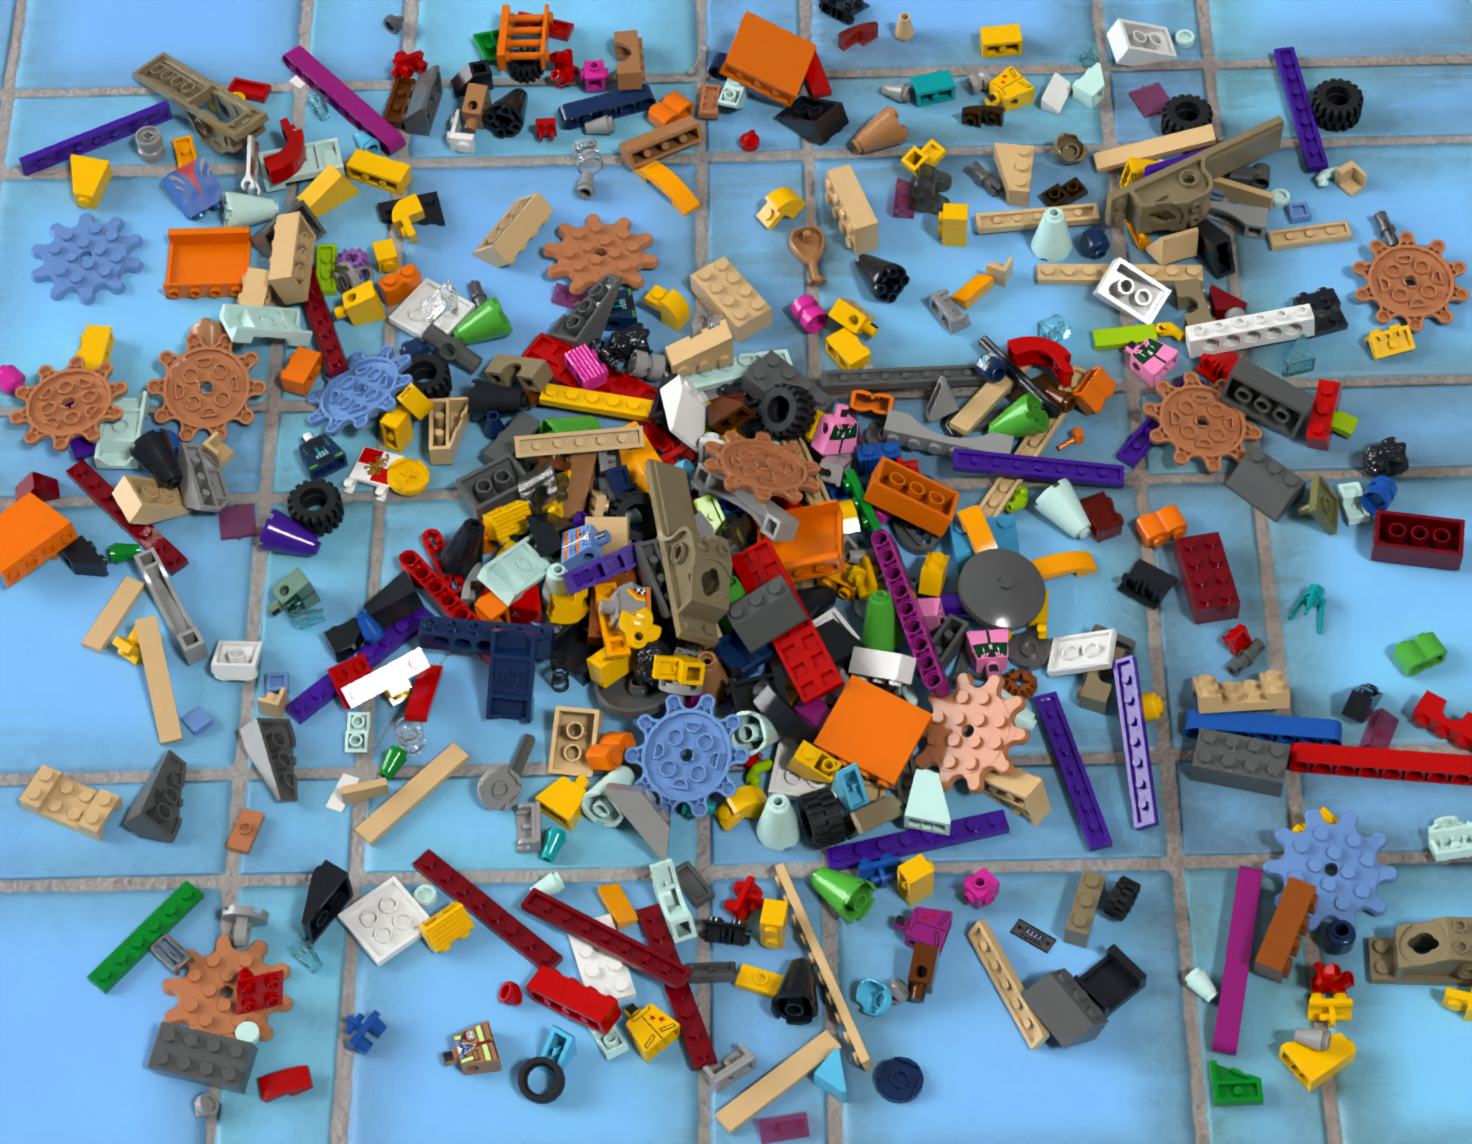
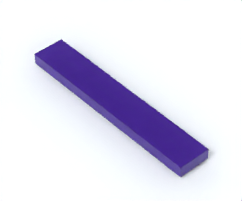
M1183 377L1175 387H1182L1184 385ZM1147 418L1116 454V459L1134 469L1155 445L1151 443L1149 434L1160 426L1159 423L1154 419Z

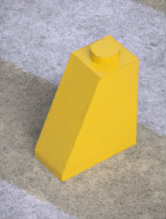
M72 154L70 159L73 193L76 204L82 208L96 210L113 175L110 162Z
M330 163L297 199L299 201L304 200L312 213L318 218L357 195L360 191Z
M1342 1033L1331 1035L1328 1051L1323 1050L1320 1052L1293 1041L1281 1045L1278 1057L1310 1092L1354 1062L1357 1050L1349 1038L1346 1039Z

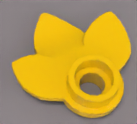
M642 608L635 615L625 610L620 614L619 626L626 634V642L629 647L641 649L648 642H654L660 637L662 628L653 624V614L649 608ZM635 634L640 636V641L635 639Z

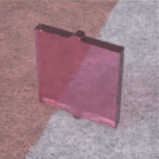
M1159 82L1142 86L1140 89L1129 92V96L1144 118L1156 114L1161 115L1164 105L1170 100Z
M254 503L235 504L234 506L225 507L219 512L221 541L230 539L241 540V538L257 536Z

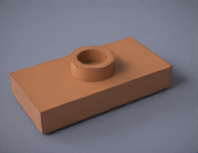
M702 84L698 118L718 119L720 109L718 100L722 93V85Z
M243 808L227 843V850L249 855L265 819V814Z

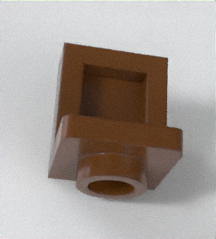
M552 455V458L540 457L535 469L537 473L536 478L548 480L550 468L570 470L571 462L564 461L565 457Z

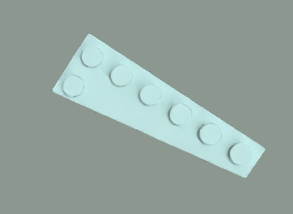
M787 349L773 350L793 366ZM769 351L743 353L739 357H733L734 364L694 373L682 378L690 380L698 391L720 388L723 384L741 383L743 376ZM665 361L664 377L671 375L667 361Z

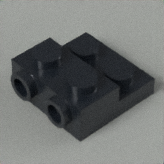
M1321 287L1311 294L1301 292L1294 298L1293 306L1310 303L1315 318V335L1307 337L1308 339L1347 329L1348 323L1340 309L1341 302L1333 288Z

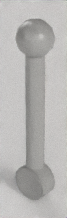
M708 45L703 46V51L692 68L687 69L688 76H694V70L704 55L710 51Z

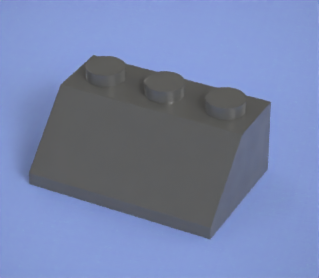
M435 65L419 75L416 84L412 85V96L407 100V112L403 113L402 125H405V131L408 134L430 135L443 94L439 65Z
M304 200L293 202L278 214L300 211L315 233L316 241L327 233ZM277 216L250 237L260 253L268 259L272 256V241L274 240V225L276 224Z
M1257 446L1241 459L1226 483L1228 489L1275 523L1303 498L1306 485L1303 479Z
M511 452L455 480L467 510L474 519L479 521L483 520V514L499 506L508 505L516 500L525 501L534 496L532 480Z
M781 574L730 605L729 611L726 613L733 628L751 654L809 619L791 586Z
M1065 968L1049 972L1021 995L1064 1049L1095 1040L1109 1021L1101 1009L1090 999L1087 992L1080 987L1072 974Z

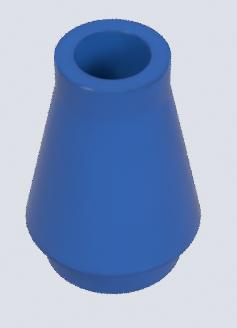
M362 610L355 615L363 638L369 644L379 641L384 636L383 628L367 610Z

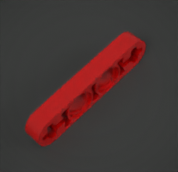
M436 529L424 531L422 534L423 546L437 575L461 598L465 583L462 575L460 577L453 574L444 575L442 572L445 568L441 564V559L434 557L446 545L441 533ZM429 538H433L436 541V546L433 547V543ZM453 581H455V584H456L457 588H459V590H455V589L453 588V586H452V582H453Z

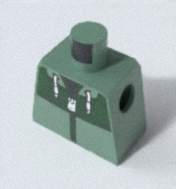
M297 567L272 589L276 600L266 607L273 617L285 610L289 617L293 618L321 600L311 582L301 569Z

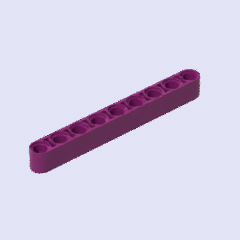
M297 45L282 55L285 65L356 129L364 131L378 140L380 150L387 156H391L406 145L405 139L399 131L302 46Z
M878 529L872 534L871 543L914 658H917L916 664L926 688L935 698H943L949 693L950 684L897 543L887 530Z
M1239 866L1212 1052L1236 1056L1263 869Z

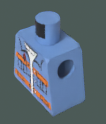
M587 524L563 532L561 564L568 571H571L602 557L603 545L612 540L609 531L603 530L599 532L592 524Z

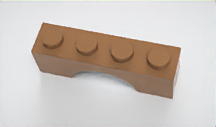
M637 30L614 32L616 59L624 60L616 63L618 91L642 89V81H645L642 37L638 38Z

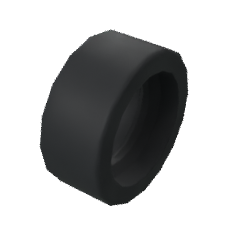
M534 1057L521 1067L518 1074V1086L521 1093L530 1101L537 1104H548L555 1101L562 1094L565 1087V1075L562 1068L554 1060L547 1057ZM539 1066L550 1068L555 1075V1085L546 1094H536L528 1085L530 1072Z

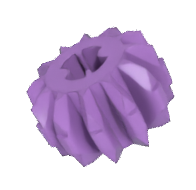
M351 247V250L344 249L343 253H338L335 262L337 264L345 260L353 268L371 266L368 254L363 252L361 248L354 250L353 247ZM362 269L359 273L361 280L363 275H368L365 269Z

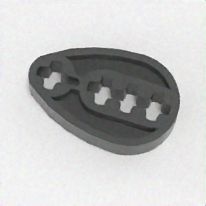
M896 515L892 517L894 534L904 550L913 555L920 556L927 555L928 552L932 553L938 548L941 537ZM918 527V534H924V541L927 543L923 544V538L921 536L916 537V530L914 528Z

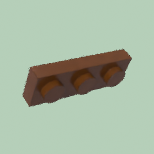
M396 77L383 116L393 127H403L402 116L403 113L407 112V100L412 96V85L416 84L415 79H405L403 77Z

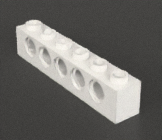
M1309 303L1185 326L1186 346L1191 359L1201 357L1204 353L1212 355L1315 335V318Z

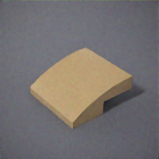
M585 517V525L592 524L599 532L608 530L611 535V542L603 545V555L632 543V540H629L630 517Z

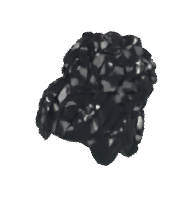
M641 322L632 324L627 329L615 330L611 333L607 342L608 346L626 361L631 358L635 349L648 352V355L653 353L647 342L650 330L644 329Z
M1391 436L1385 438L1379 445L1369 447L1361 455L1365 473L1369 474L1370 477L1385 476L1388 473L1392 475L1403 474L1409 467V460L1405 453L1406 443L1395 442V437Z
M657 639L654 642H648L643 648L637 650L633 671L636 682L640 686L647 682L651 687H658L659 679L652 677L654 656L672 655L668 644L663 640Z

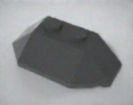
M652 539L635 543L639 578L643 587H650L651 606L654 612L665 619L673 618L659 541Z

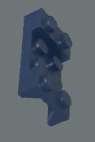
M494 628L491 631L486 719L508 718L518 719L525 723L532 722L535 699L533 698L535 663L538 653L539 632Z
M735 629L719 638V643L713 647V652L738 680L758 672L759 666L778 655L772 642L751 654Z

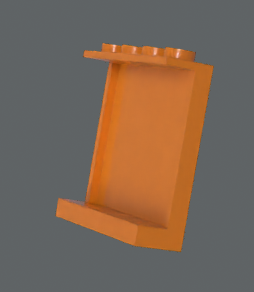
M746 11L739 22V28L719 73L785 106L791 107L799 93L817 45Z
M250 226L168 229L170 247L166 283H163L166 299L238 297L243 289V275L247 273L251 263L252 240L250 237L252 235Z
M31 492L0 513V576L3 577L8 588L78 538L72 523Z
M837 499L785 510L800 521L794 541L774 542L771 540L792 582L795 583L844 572L843 512ZM753 518V521L757 527V542H759L767 536L760 532V527L757 521Z
M852 674L813 745L841 762V768L856 762L863 779L868 780L871 778L877 781L876 784L885 790L889 788L896 790V783L926 728H930L933 722V714Z

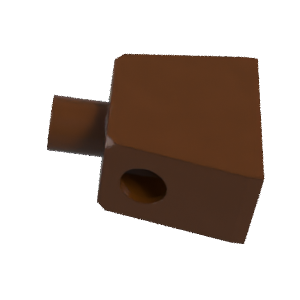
M915 942L908 975V988L911 990L910 1000L913 1002L923 1003L925 994H932L939 963L938 946Z

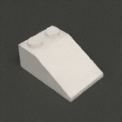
M1118 18L1107 33L1117 64L1139 66L1177 58L1167 27Z
M1119 257L1112 261L1092 295L1144 324H1151L1171 290Z
M678 375L660 389L670 432L697 453L699 451V440L704 435L708 418V397L703 391H698L690 380H685Z

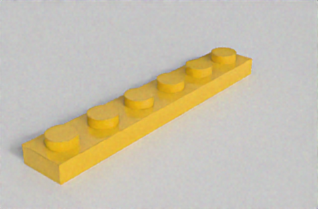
M549 383L545 386L539 397V404L645 422H650L647 419L654 401Z

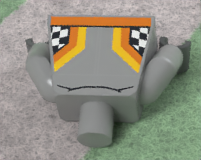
M631 581L618 587L611 595L610 601L600 600L599 613L610 614V625L624 633L619 626L621 612L625 610L635 615V613L645 607L651 611L650 587H641ZM635 634V639L640 641V636Z

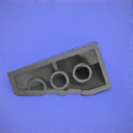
M606 274L589 290V295L580 302L578 300L574 304L576 308L568 315L563 314L558 319L548 335L575 349L580 347V345L583 346L584 343L589 347L594 339H601L623 281L622 277ZM596 341L592 345L591 349H594L596 344L599 343V341Z
M255 718L239 729L245 750L278 802H296L298 794L294 765L297 764V760L293 756L296 738L290 719Z

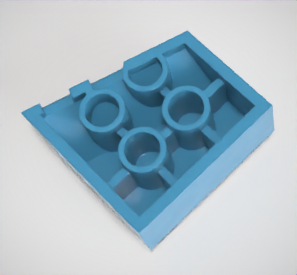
M1014 515L986 517L985 519L997 547L1019 553L1018 533ZM955 521L949 525L948 539L958 581L963 567L975 553L967 532L964 533L960 521Z

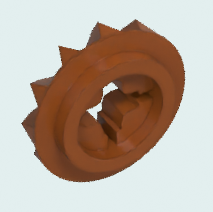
M1022 667L1020 670L1013 668L1011 672L1005 673L1003 688L1012 696L1019 695L1028 699L1037 691V677H1034L1031 671H1025ZM1021 678L1023 683L1020 689H1018L1016 682Z

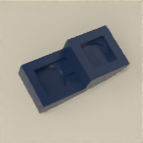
M627 465L605 470V475L614 497L627 492L639 491L637 484H632Z

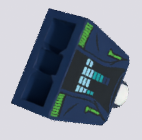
M631 287L618 291L604 329L605 331L627 329L630 325L638 323Z
M307 432L302 436L303 444L299 446V451L310 481L314 478L319 481L348 466L345 452L327 434L315 437L311 432Z

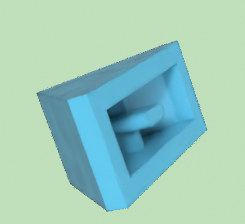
M856 762L836 772L831 788L849 813L870 804Z
M553 1025L540 1057L554 1060L564 1070L577 1052L575 1036ZM546 1066L537 1067L555 1078L554 1072Z
M834 1048L814 1073V1084L840 1102H847L839 1048Z

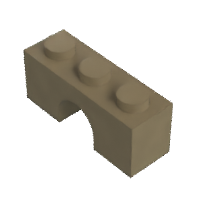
M1198 278L1173 282L1172 297L1177 311L1184 309L1193 311L1184 314V331L1185 326L1216 321L1215 317H1212L1210 314L1211 306L1209 301L1205 300V289L1203 285H1200Z
M497 354L484 371L491 382L510 387L515 380L519 379L525 391L540 393L554 375L546 360Z
M1115 646L1113 660L1123 658L1125 656V649ZM1113 663L1110 669L1084 672V686L1079 685L1076 698H1080L1079 708L1105 715L1111 698L1112 685L1100 679L1103 677L1115 678Z
M1083 870L1065 927L1064 943L1087 948L1096 910L1099 909L1105 890V875Z

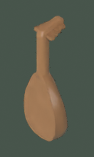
M814 226L795 229L789 237L790 250L802 263L809 266L812 279L808 282V286L820 287L821 284L827 283L824 277L819 276L817 263L821 260L826 247L824 233L820 228Z

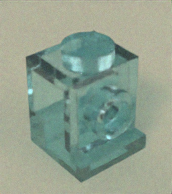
M1058 314L1037 322L1038 337L1060 342L1070 336V322Z

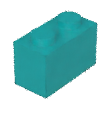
M949 69L911 77L912 96L917 107L955 100L956 86Z

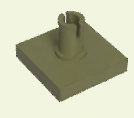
M1320 475L1312 476L1310 500L1308 503L1298 505L1299 516L1304 518L1305 516L1312 515L1328 535L1337 534L1340 498Z

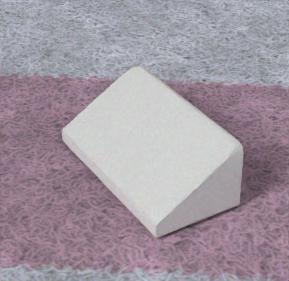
M1054 73L1041 99V109L1060 114L1073 85L1058 73Z

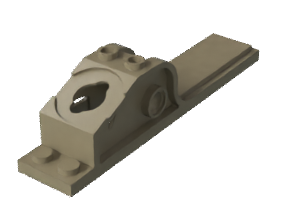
M164 52L133 72L134 78L182 108L200 138L220 154H225L228 151L235 153L247 145L248 135L257 138L266 131L264 123L269 120L267 113ZM211 99L224 121L221 122L216 116L208 111H203L199 107Z
M1277 116L1107 194L1105 223L1108 226H1112L1127 219L1138 234L1152 233V231L1158 230L1177 231L1196 226L1199 222L1206 219L1209 214L1211 204L1209 197L1212 194L1213 180L1279 150L1284 120Z
M648 459L644 465L676 638L715 647L719 643L716 623L729 611V588L733 566L729 543L726 538L714 534L707 536L705 539L700 537L696 527L686 470L657 460Z
M1442 917L1420 923L1401 924L1395 926L1392 938L1368 937L1370 984L1471 987L1472 917ZM1413 949H1426L1431 951L1426 954H1418Z

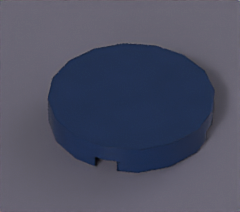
M901 1056L884 1061L876 1074L878 1092L889 1102L897 1104L908 1103L916 1099L921 1093L924 1084L921 1068L910 1058Z

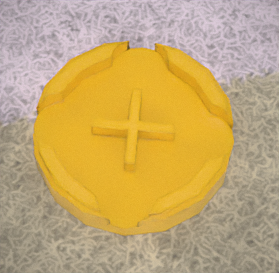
M410 458L397 459L391 463L387 471V482L390 488L401 495L413 496L420 494L426 490L429 484L430 472L427 466L417 459L416 461L410 460Z

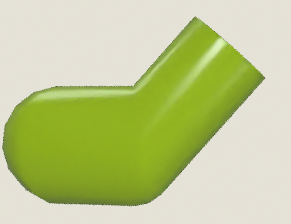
M1018 486L1016 488L1013 501L1006 503L1007 512L1012 513L1026 507L1028 489L1025 486Z
M766 759L753 764L746 776V783L758 787L761 783L760 774L773 769V762L770 759Z

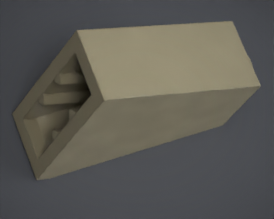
M892 794L843 817L849 839L851 840L902 816L903 805L898 797L895 798V795Z

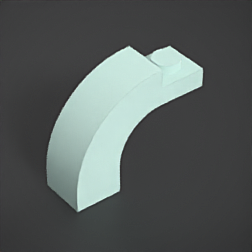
M672 859L649 865L655 895L674 943L697 937L694 921L683 899Z

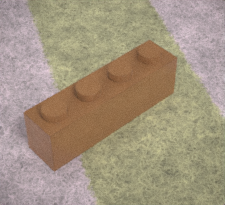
M689 115L618 145L623 162L631 169H635L704 140L699 122Z
M598 451L567 455L566 462H571L570 471L572 473L562 504L564 512L562 518L571 523L577 511L588 512L590 492L593 490L599 465Z

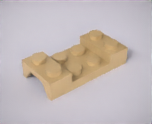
M1269 670L1259 673V681L1245 680L1244 682L1224 681L1217 683L1215 676L1208 674L1192 677V694L1197 695L1199 714L1290 708V691L1282 671Z
M42 764L19 798L22 809L98 841L102 839L104 825L112 812L123 807L120 796L102 788L97 791L64 777L61 771Z

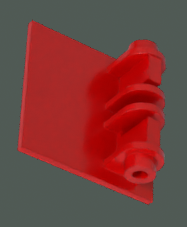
M1233 351L1212 355L1204 353L1200 357L1202 362L1195 367V370L1213 383H1216L1218 379H1226L1227 381L1240 356Z
M364 653L327 669L329 672L328 676H331L334 688L337 690L336 693L339 694L343 703L342 706L346 710L350 707L340 689L372 672Z
M242 968L238 973L239 980H237L236 1014L240 1015L283 1005L284 971L279 970L254 976L249 968Z

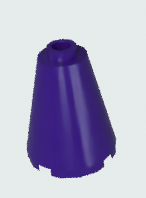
M273 508L270 513L274 514L272 519L267 518L259 539L263 544L258 545V548L265 551L312 557L313 553L317 555L321 546V542L318 541L319 537L281 511Z

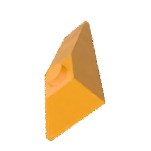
M634 421L622 427L639 426L637 421ZM644 434L645 447L619 449L621 466L627 465L632 484L636 483L640 493H649L648 497H650L644 463L648 459L662 461Z

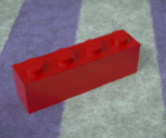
M542 965L526 986L533 1001L605 1036L622 1015L616 998L611 995L605 996L592 986H584L573 977L563 976L555 968L549 969Z

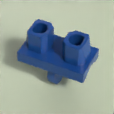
M891 853L882 854L879 861L872 862L868 858L861 859L858 865L859 877L870 880L874 884L880 883L882 888H887V881L897 879L900 859L898 856L893 857Z
M374 1010L363 1025L361 1021L364 1019V1015L358 1013L356 1017L348 1015L345 1018V1022L348 1025L344 1030L345 1033L350 1035L353 1031H356L345 1046L347 1050L351 1052L352 1049H355L357 1052L365 1055L373 1045L371 1041L364 1037L366 1032L369 1031L379 1038L386 1030L387 1026L378 1018L380 1016L378 1011Z

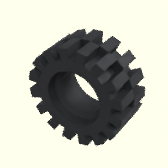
M521 47L520 51L516 49L514 52H536V49L532 48L530 50V47H526V50H523V47ZM511 60V62H508L511 78H514L515 81L519 79V83L526 81V84H528L529 80L535 82L536 78L539 80L541 75L544 74V70L541 69L540 60ZM525 63L532 64V65L529 66V67H521V66H520V65L525 64Z
M1125 876L1120 877L1108 896L1104 913L1120 922L1123 921L1131 911V907L1135 904L1141 884Z

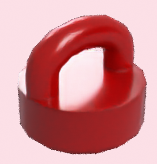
M752 129L740 137V147L744 151L752 152L759 148V137L755 130Z
M512 981L505 982L499 991V1001L509 1006L521 1004L523 996L519 985Z

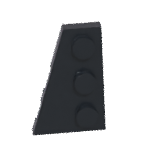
M437 191L417 195L426 217L417 222L420 225L438 223V226H445ZM401 199L377 203L382 223L393 224L392 210Z

